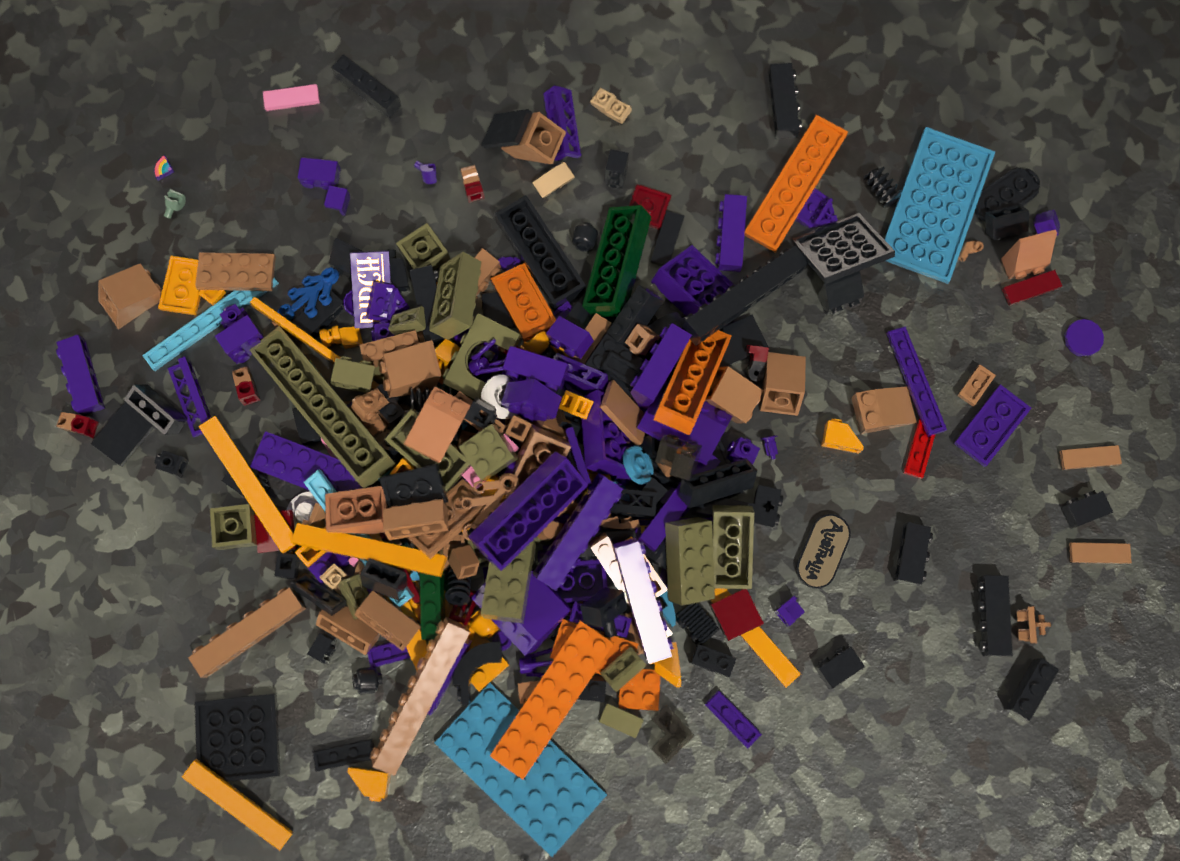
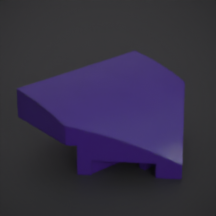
M814 188L797 216L796 221L809 229L838 221L832 205L833 199H829V197Z
M373 281L366 314L367 319L389 320L391 322L394 314L401 313L410 308L393 284Z

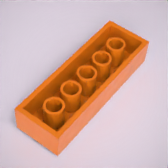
M718 330L697 346L691 340L688 341L653 420L690 436L732 337L731 335Z

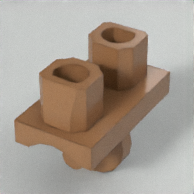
M1034 606L1017 611L1018 622L1029 621V629H1018L1019 640L1037 644L1036 627H1039L1040 635H1046L1045 627H1051V623L1045 622L1044 615H1038L1039 623H1036Z

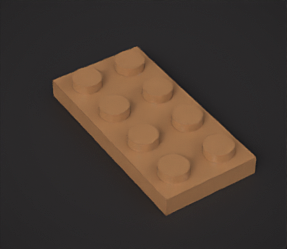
M199 253L195 287L197 290L272 291L276 257L274 254Z
M463 479L446 493L448 502L445 505L448 509L449 530L407 537L430 559L457 536L467 524L476 519L486 506H474L470 509L462 507L461 501L464 497H483L480 493L475 492L474 488ZM469 499L464 500L463 505L465 507H469L471 505V501Z

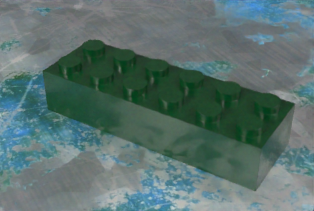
M642 205L609 207L582 305L592 316L597 313L602 317H617L631 297L652 218Z

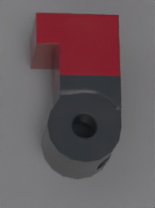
M746 345L745 352L750 353V359L745 375L749 380L760 381L764 378L769 348Z

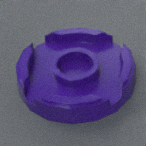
M1077 320L1069 325L1065 331V344L1070 352L1077 356H1092L1103 346V331L1098 324L1091 320Z

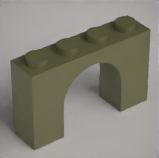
M478 313L476 317H472L473 324L468 334L465 333L460 341L462 346L459 352L455 351L451 359L453 363L450 369H446L442 378L444 379L443 384L473 399L477 397L481 400V393L486 383L477 379L469 369L468 358L471 351L477 345L489 343L493 339L496 340L494 344L509 350L510 346L517 347L522 336Z

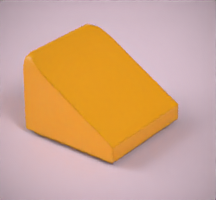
M339 328L342 345L345 349L363 344L360 328Z

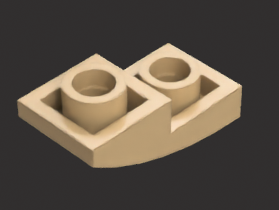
M602 88L598 90L590 101L599 111L621 124L632 111L631 106L617 100L614 94Z
M563 162L538 178L533 184L542 198H546L556 189L563 187L574 179L575 176L566 162Z
M334 563L319 578L332 590L334 589L339 595H342L338 584L341 580L350 576Z

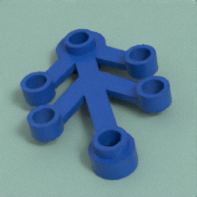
M329 267L323 270L321 275L306 276L302 280L304 288H292L288 291V296L291 300L297 301L291 306L289 304L282 305L277 313L291 321L295 316L294 312L308 301L304 313L309 318H313L318 312L315 305L319 291L322 288L323 292L319 296V301L324 306L331 303L332 298L329 294L332 285L339 278V272Z

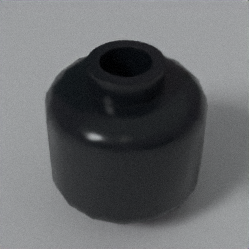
M590 223L577 225L572 237L573 245L577 250L583 252L593 249L596 245L598 231Z
M375 667L357 669L356 674L352 675L353 689L357 690L361 695L376 693L379 685H382V674L377 673Z

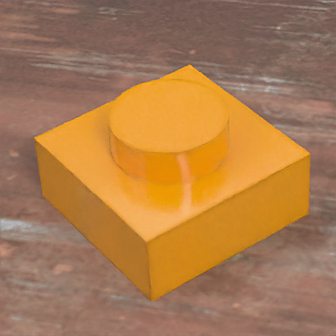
M200 290L198 294L213 306L219 302L226 292L225 290Z

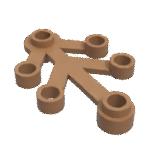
M505 473L498 481H477L474 483V490L477 493H483L488 489H498L494 496L464 497L462 499L461 505L464 509L486 505L474 522L467 524L463 528V536L467 540H470L467 530L469 528L475 530L489 516L492 510L494 512L501 505L500 500L505 494L507 499L518 488V479L515 475ZM510 479L512 485L506 487L504 485L505 480ZM478 483L483 484V490L478 491L476 485ZM469 499L471 505L465 507L463 505L464 500Z

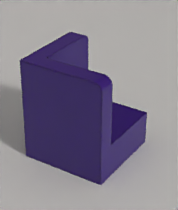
M329 186L324 206L339 210L341 215L345 216L350 200L348 190Z
M1055 209L1036 214L1034 225L1037 234L1056 229L1057 235H1059L1060 223Z
M796 596L791 597L774 611L786 627L792 625L805 612L797 603Z

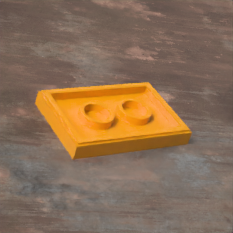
M170 256L158 309L197 316L201 296L198 294L200 290H197L195 287L198 267L197 259Z

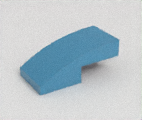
M668 591L660 595L666 605L661 613L672 628L676 625L673 603L668 601Z

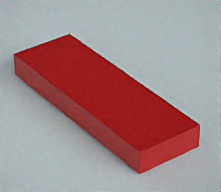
M921 419L918 420L903 472L919 479L924 477L935 435L927 437Z

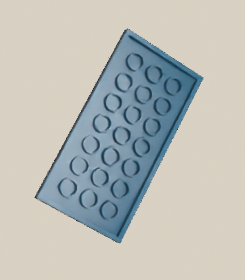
M925 127L884 238L895 250V257L886 260V262L947 284L950 282L995 151Z
M489 683L471 702V705L435 741V744L532 839L553 857L607 794L551 740H549L523 780L490 757L520 710Z

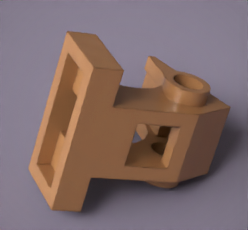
M378 388L364 395H357L352 400L353 404L349 409L373 438L388 428L377 412L389 402Z

